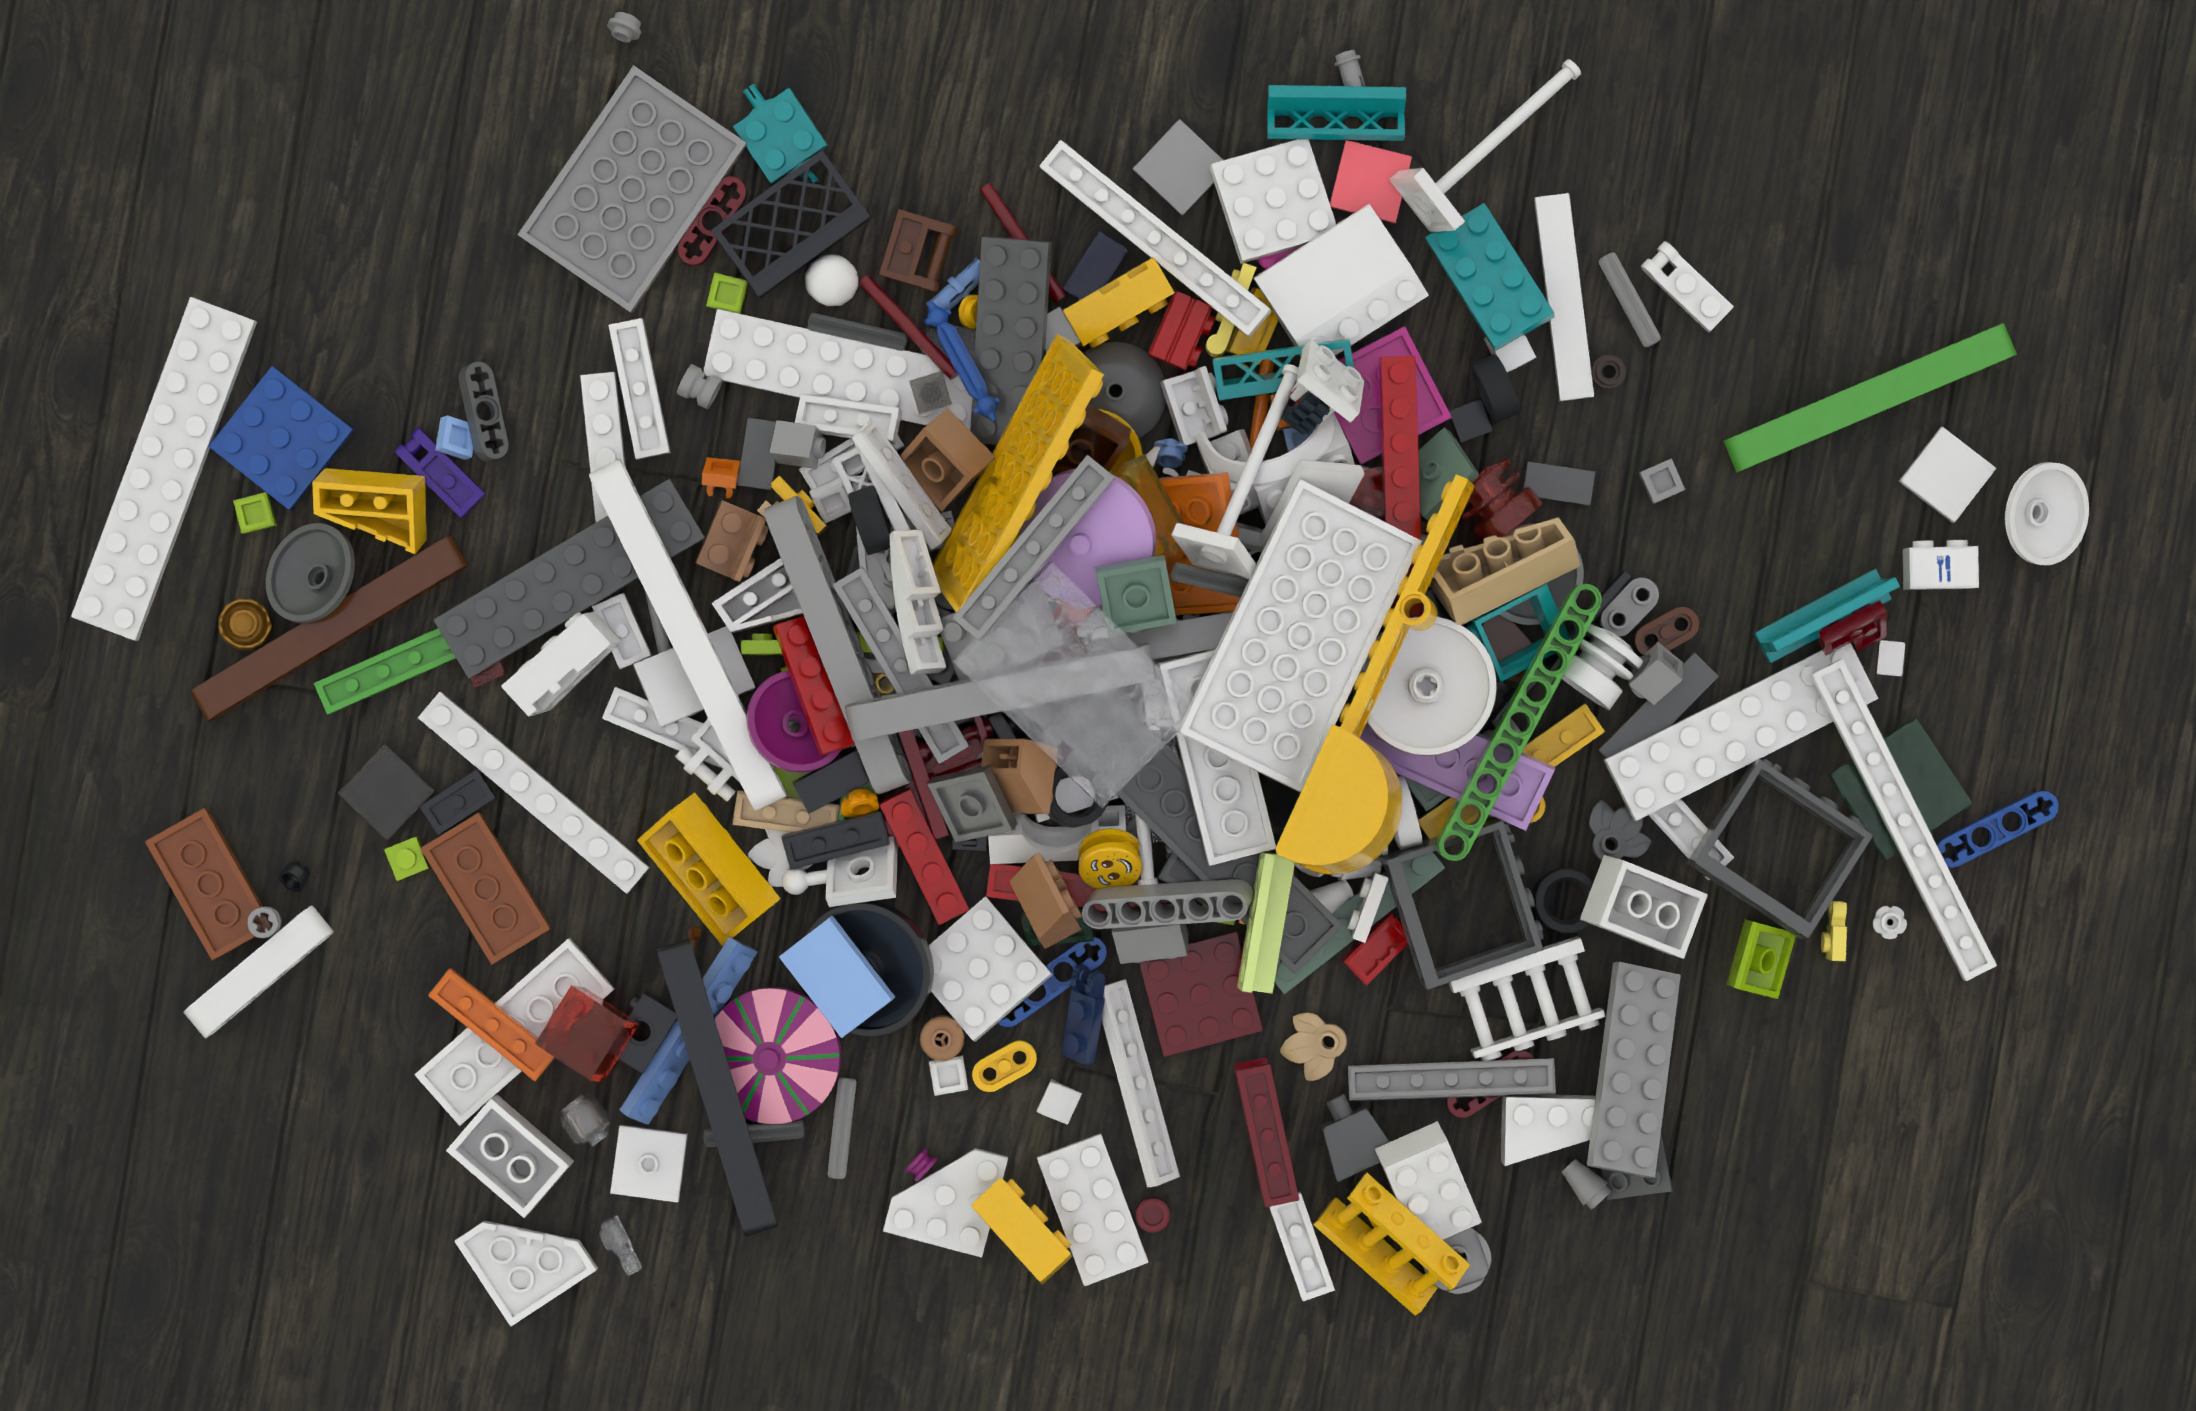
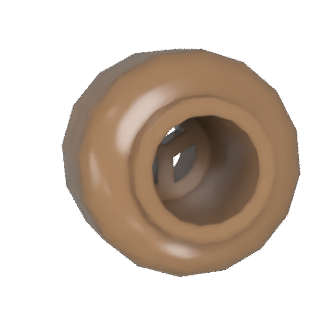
M949 1015L932 1017L925 1023L920 1033V1044L923 1051L934 1060L946 1061L952 1059L960 1053L964 1045V1030ZM939 1033H944L942 1037L936 1036ZM946 1036L948 1037V1043H947V1044L945 1043V1040H944ZM936 1041H941L942 1046L938 1045Z

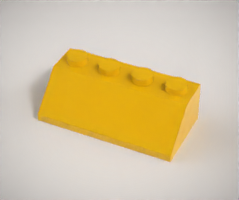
M695 792L670 810L637 840L722 946H724L729 936L734 938L781 899Z

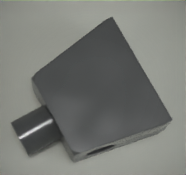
M1345 1094L1326 1101L1333 1119L1322 1124L1321 1127L1337 1181L1339 1182L1380 1163L1375 1148L1389 1143V1140L1365 1105L1352 1110Z

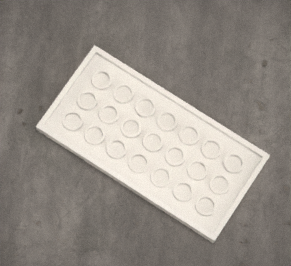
M1298 479L1291 490L1177 732L1301 792L1331 725H1335L1370 649L1383 625L1385 616L1397 595L1400 583L1409 570L1415 550L1422 541Z

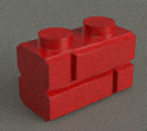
M1174 291L1175 293L1171 298L1148 356L1185 372L1188 365L1195 367L1202 348L1198 347L1197 343L1201 334L1209 335L1216 317L1210 315L1212 307L1209 304Z

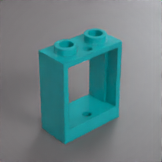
M1546 583L1466 623L1467 627L1465 628L1472 632L1486 648L1494 666L1496 679L1500 682L1528 668L1543 638L1498 662L1482 623L1529 599L1545 635L1558 612ZM1562 622L1559 627V634L1564 640H1570V636ZM1553 651L1547 652V653L1544 655L1543 660H1544L1545 658H1547V657H1549V656L1555 654V652H1553Z

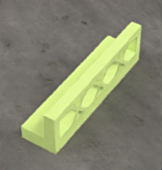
M1261 852L1259 854L1253 899L1251 901L1237 987L1244 992L1273 993L1295 865L1294 862L1276 853Z

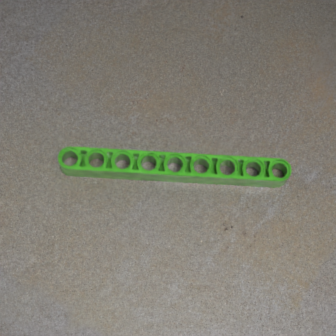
M2002 323L1723 442L1737 473L2017 355L2005 324Z
M1590 584L1576 585L1567 593L1437 836L1436 849L1442 857L1451 861H1458L1465 858L1469 853L1600 608L1602 598L1595 586ZM1581 590L1588 591L1592 596V604L1586 610L1580 609L1576 604V595ZM1566 620L1571 621L1576 627L1575 636L1570 640H1564L1559 634V627ZM1549 651L1555 652L1560 661L1559 666L1553 671L1547 670L1543 665V657ZM1532 682H1538L1543 688V695L1536 702L1531 701L1526 695L1527 686ZM1517 712L1524 714L1527 719V725L1521 732H1515L1510 726V718ZM1500 743L1507 744L1511 752L1509 759L1503 763L1496 761L1493 755L1494 748ZM1488 773L1494 779V787L1490 792L1482 793L1477 788V780L1481 775ZM1473 804L1478 810L1477 819L1473 823L1466 824L1461 819V810L1464 806ZM1451 835H1457L1462 843L1461 849L1455 854H1448L1444 849V842Z

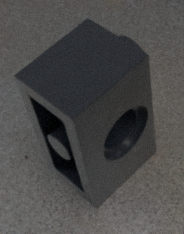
M648 991L643 993L642 997L634 996L625 1011L630 1015L624 1026L617 1024L607 1040L612 1044L608 1050L610 1054L641 1073H644L677 1020L674 1007ZM637 1021H644L650 1026L651 1034L648 1039H640L634 1034L633 1028Z

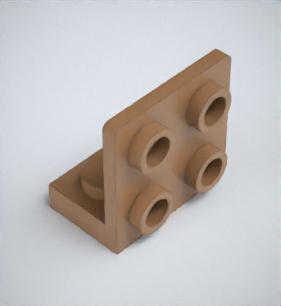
M721 500L694 563L740 582L742 576L748 577L753 568L755 558H752L751 555L755 545L761 546L767 535L769 527L764 525L766 518Z

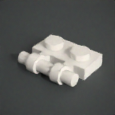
M707 719L690 738L700 747L696 754L693 755L687 748L683 747L675 757L685 765L684 770L690 775L694 773L708 785L707 790L713 795L718 794L728 802L736 791L726 782L731 776L738 781L739 779L709 719ZM708 756L724 768L718 776L703 763Z

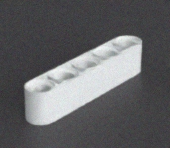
M311 905L192 1003L183 1013L205 1039L208 1038L329 938L334 931Z

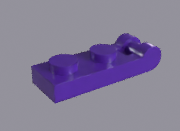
M418 427L411 434L413 437L405 445L401 444L394 452L418 476H425V483L460 518H464L483 499L486 493L447 454L436 451V443ZM424 447L429 453L419 461L414 455Z

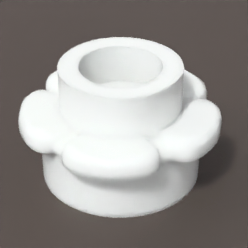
M1883 906L1876 911L1873 928L1877 933H1881L1883 938L1894 939L1897 937V934H1902L1905 931L1907 921L1904 919V912L1899 907L1892 906L1890 908ZM1888 919L1893 920L1892 925L1887 924Z

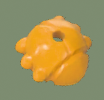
M858 788L851 791L848 797L843 799L840 811L845 817H855L878 811L879 802L875 793L866 788Z

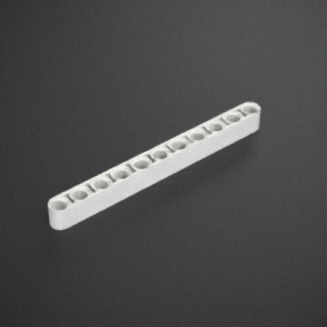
M618 459L590 473L591 482L755 811H758L786 797L785 789L773 765L758 753L751 742L747 730V712L621 459Z

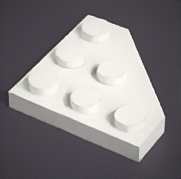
M975 1148L906 1190L892 1196L883 1232L982 1257L990 1227L971 1207V1204L999 1178L1002 1177L1003 1179L1008 1157Z
M483 1221L454 1241L510 1326H513L598 1269L578 1239L490 1221Z

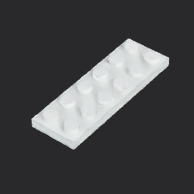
M1216 649L1158 663L1209 866L1276 849L1258 771L1177 732Z
M568 938L495 1004L550 1047L615 988L571 938ZM466 1028L414 1075L460 1126L522 1071L473 1031Z

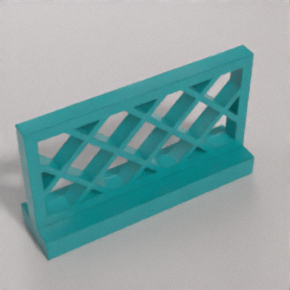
M1873 569L1753 634L1767 661L1772 663L1818 639V632L1826 625L1838 619L1841 621L1852 615L1853 611L1868 603L1873 604L1880 600L1884 604L1891 600L1889 592L1900 587L1895 577L1881 579L1877 570Z

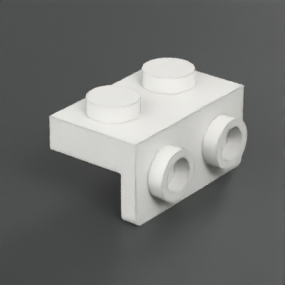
M1206 366L1160 382L1180 443L1187 446L1196 443L1195 436L1201 431H1204L1208 439L1219 436L1227 431L1228 416L1225 408L1218 404L1215 392H1217L1216 380L1212 373H1208Z

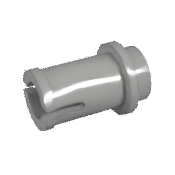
M1355 50L1335 55L1337 62L1334 63V66L1339 67L1344 86L1367 87L1358 60L1361 59L1360 55H1356Z

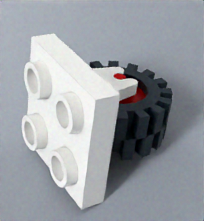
M1310 340L1302 349L1297 383L1291 390L1293 393L1290 395L1281 419L1302 435L1313 431L1316 424L1326 420L1334 411L1351 423L1360 413L1364 380L1356 369L1351 366L1346 367L1338 361L1329 348L1323 345L1319 346Z

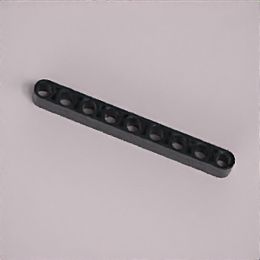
M690 938L657 948L661 967L744 1236L747 1237L776 1228L778 1225Z

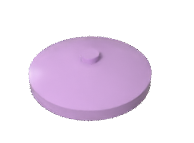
M1075 469L1063 471L1052 476L1049 486L1044 491L1041 490L1035 501L1036 507L1032 517L1028 521H1024L1018 532L1019 537ZM1115 475L1113 476L1116 479L1034 577L1035 580H1040L1042 587L1046 591L1068 603L1082 606L1102 605L1095 567L1149 558L1155 555L1156 530L1151 513L1141 496L1129 484Z

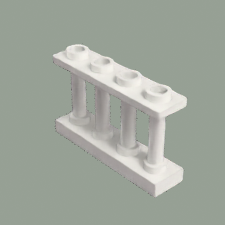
M1575 936L1544 946L1542 951L1449 982L1453 993L1460 992L1461 997L1465 996L1481 1045L1470 1049L1474 1058L1481 1057L1482 1061H1489L1502 1056L1501 1050L1514 1047L1515 1051H1520L1534 1046L1533 1040L1546 1036L1547 1041L1566 1036V1029L1579 1026L1580 1030H1585L1599 1025L1598 1019L1605 1017L1604 1010L1601 1008L1591 1010L1576 964V960H1578L1577 954L1585 951L1580 937ZM1556 960L1559 965H1563L1578 1012L1577 1015L1562 1020L1558 1019L1543 973L1546 970L1544 964ZM1525 971L1526 976L1530 975L1546 1024L1528 1031L1525 1029L1510 982L1513 980L1512 974ZM1491 981L1494 986H1498L1513 1033L1512 1036L1493 1041L1478 994L1481 991L1479 985Z

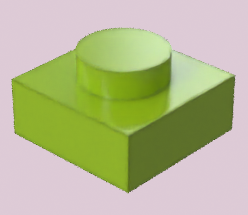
M418 836L384 849L397 881L431 868L420 849L422 845Z

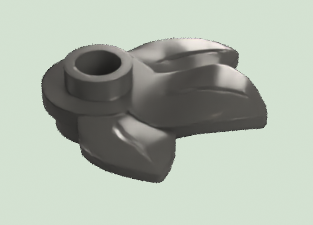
M1600 800L1593 807L1588 824L1595 836L1592 841V850L1599 860L1602 861L1604 855L1617 859L1622 857L1637 858L1648 850L1652 841L1646 835L1639 833L1643 824V818L1634 821L1627 806L1614 812L1603 800ZM1605 841H1613L1615 850H1608L1605 846Z

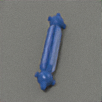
M932 301L928 302L929 313L928 318L924 319V322L927 326L931 324L937 327L938 340L969 396L977 401L976 407L973 408L974 413H980L988 417L992 422L996 421L995 411L997 405L1000 404V400L998 397L993 398L987 395V385L956 328L947 322L948 316L951 315L950 309L945 310L942 307H938Z

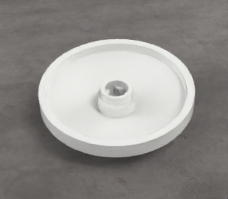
M1437 617L1435 623L1427 630L1415 631L1409 629L1367 721L1368 725L1387 744L1410 754L1437 755L1452 751L1466 744L1485 725L1495 702L1496 675L1486 648L1468 629L1460 624L1457 625L1456 622ZM1384 631L1375 639V641H1380ZM1368 656L1360 673L1362 671L1366 672L1371 659Z

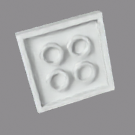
M1297 139L1216 162L1209 167L1240 264L1301 247L1336 225L1309 139Z
M986 896L929 945L934 966L931 992L974 1042L1053 975Z

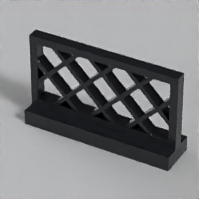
M822 150L711 231L761 299L814 259L868 222L871 217ZM820 161L829 171L827 186L807 183L809 169ZM804 173L803 182L794 181ZM832 178L835 179L840 188L831 187ZM788 184L802 186L799 206L779 203L782 188ZM806 187L826 190L823 210L803 207ZM830 191L845 193L853 205L842 213L827 211ZM777 193L775 202L766 201L768 198ZM760 204L775 206L771 226L752 223L753 211ZM779 207L799 210L795 230L776 227ZM802 212L822 214L820 229L814 233L800 231ZM749 213L747 222L738 221ZM826 215L835 216L834 219L825 224ZM732 224L747 226L744 246L729 244L721 232ZM751 227L771 230L768 250L748 247ZM775 231L795 234L791 250L786 253L772 251ZM799 235L808 236L797 245ZM733 249L743 250L742 259L738 257ZM747 251L767 254L765 268L754 276L751 275L745 266ZM771 255L780 256V258L770 264Z

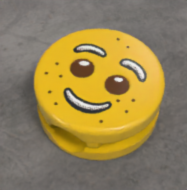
M1113 828L1097 830L1087 835L1081 841L1078 848V866L1082 880L1096 889L1131 886L1142 873V861L1139 856L1140 843L1138 839L1127 831Z

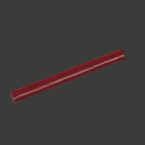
M991 182L983 186L980 192L1010 237L1029 240ZM1050 272L1049 295L1055 303H1058L1066 297V294Z
M869 275L864 276L859 281V285L950 380L954 379L958 374L949 358Z

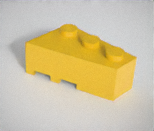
M1153 257L1062 311L1079 338L1081 346L1083 347L1089 343L1093 349L1110 339L1107 335V332L1118 326L1122 332L1139 322L1136 315L1146 309L1152 314L1168 305L1165 298L1175 292Z
M325 468L312 481L315 515L353 530L356 528L375 535V539L383 542L388 540L406 547L405 550L416 554L427 541L425 476Z
M1001 1177L973 1202L971 1207L1043 1285L1072 1258L1071 1253L1067 1250L1072 1244L1059 1230L1052 1233L1044 1225L1048 1218L1035 1204L1029 1208L1023 1202L1021 1197L1025 1193L1012 1179L1006 1183Z

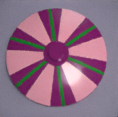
M762 987L738 996L716 1016L717 1029L746 1119L764 1124L792 1122L810 1114L829 1096L840 1073L842 1062L841 1043L838 1033L810 997L789 988Z

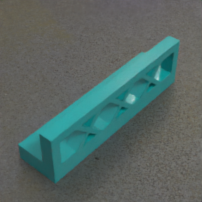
M1269 85L1267 139L1404 141L1406 87ZM1275 116H1289L1295 123L1289 128H1275ZM1314 116H1323L1330 123L1324 128H1314L1308 121ZM1347 117H1357L1364 124L1358 129H1349L1342 122ZM1382 117H1397V129H1383L1376 122Z
M1350 339L1316 343L1330 350L1344 348L1346 362L1342 364L1355 369ZM1306 345L1213 358L1219 400L1277 392L1284 377L1282 374L1284 365L1289 364L1295 355L1302 354V349ZM1288 356L1284 363L1278 359L1279 357ZM1270 359L1280 367L1277 372L1260 375L1253 370L1260 360ZM1254 361L1250 367L1244 364V362ZM1236 364L1246 373L1243 377L1223 380L1221 366Z

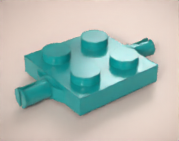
M753 84L749 86L751 91L746 88L743 93L754 109L746 118L734 125L733 128L739 137L747 143V149L769 182L774 184L829 145L790 88L775 98L765 100L756 85ZM810 168L808 176L813 184H817L819 179H817ZM804 173L800 175L802 181L804 179Z

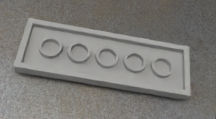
M1624 962L1613 963L1587 1166L1645 1178H1655L1680 974Z

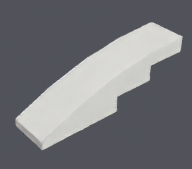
M922 529L892 531L889 536L895 607L910 674L940 673L946 668L937 635L944 629L934 598L941 591Z

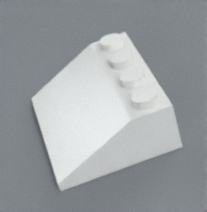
M1367 204L1253 278L1294 346L1307 345L1310 340L1315 343L1343 339H1350V344L1353 345L1429 296L1412 266L1370 204ZM1344 348L1334 349L1331 351L1334 355H1337L1338 353L1342 352Z

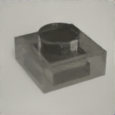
M942 371L909 381L919 415L952 405Z

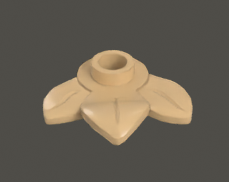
M1307 1012L1293 1016V1023L1297 1033L1291 1035L1284 1042L1280 1053L1292 1062L1304 1063L1306 1080H1318L1332 1071L1335 1057L1341 1055L1346 1049L1347 1036L1341 1027L1335 1024H1326L1314 1013ZM1325 1036H1330L1334 1039V1047L1325 1045Z

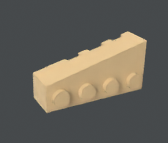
M1558 517L1516 529L1514 535L1501 538L1494 535L1484 538V543L1465 549L1463 545L1449 548L1450 553L1443 555L1429 586L1452 620L1457 625H1463L1580 567L1575 540Z

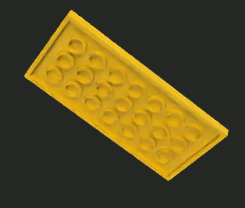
M1056 334L992 454L996 458L981 473L952 527V532L947 536L932 564L940 591L956 613L1019 538L1018 532L1024 521H1028L1035 511V501L1041 490L1044 491L1051 482V471L1057 460H1061L1065 456L1069 447L1068 440L1074 429H1078L1082 425L1086 416L1085 409L1091 398H1095L1102 388V377L1104 374L1069 339L1059 334Z

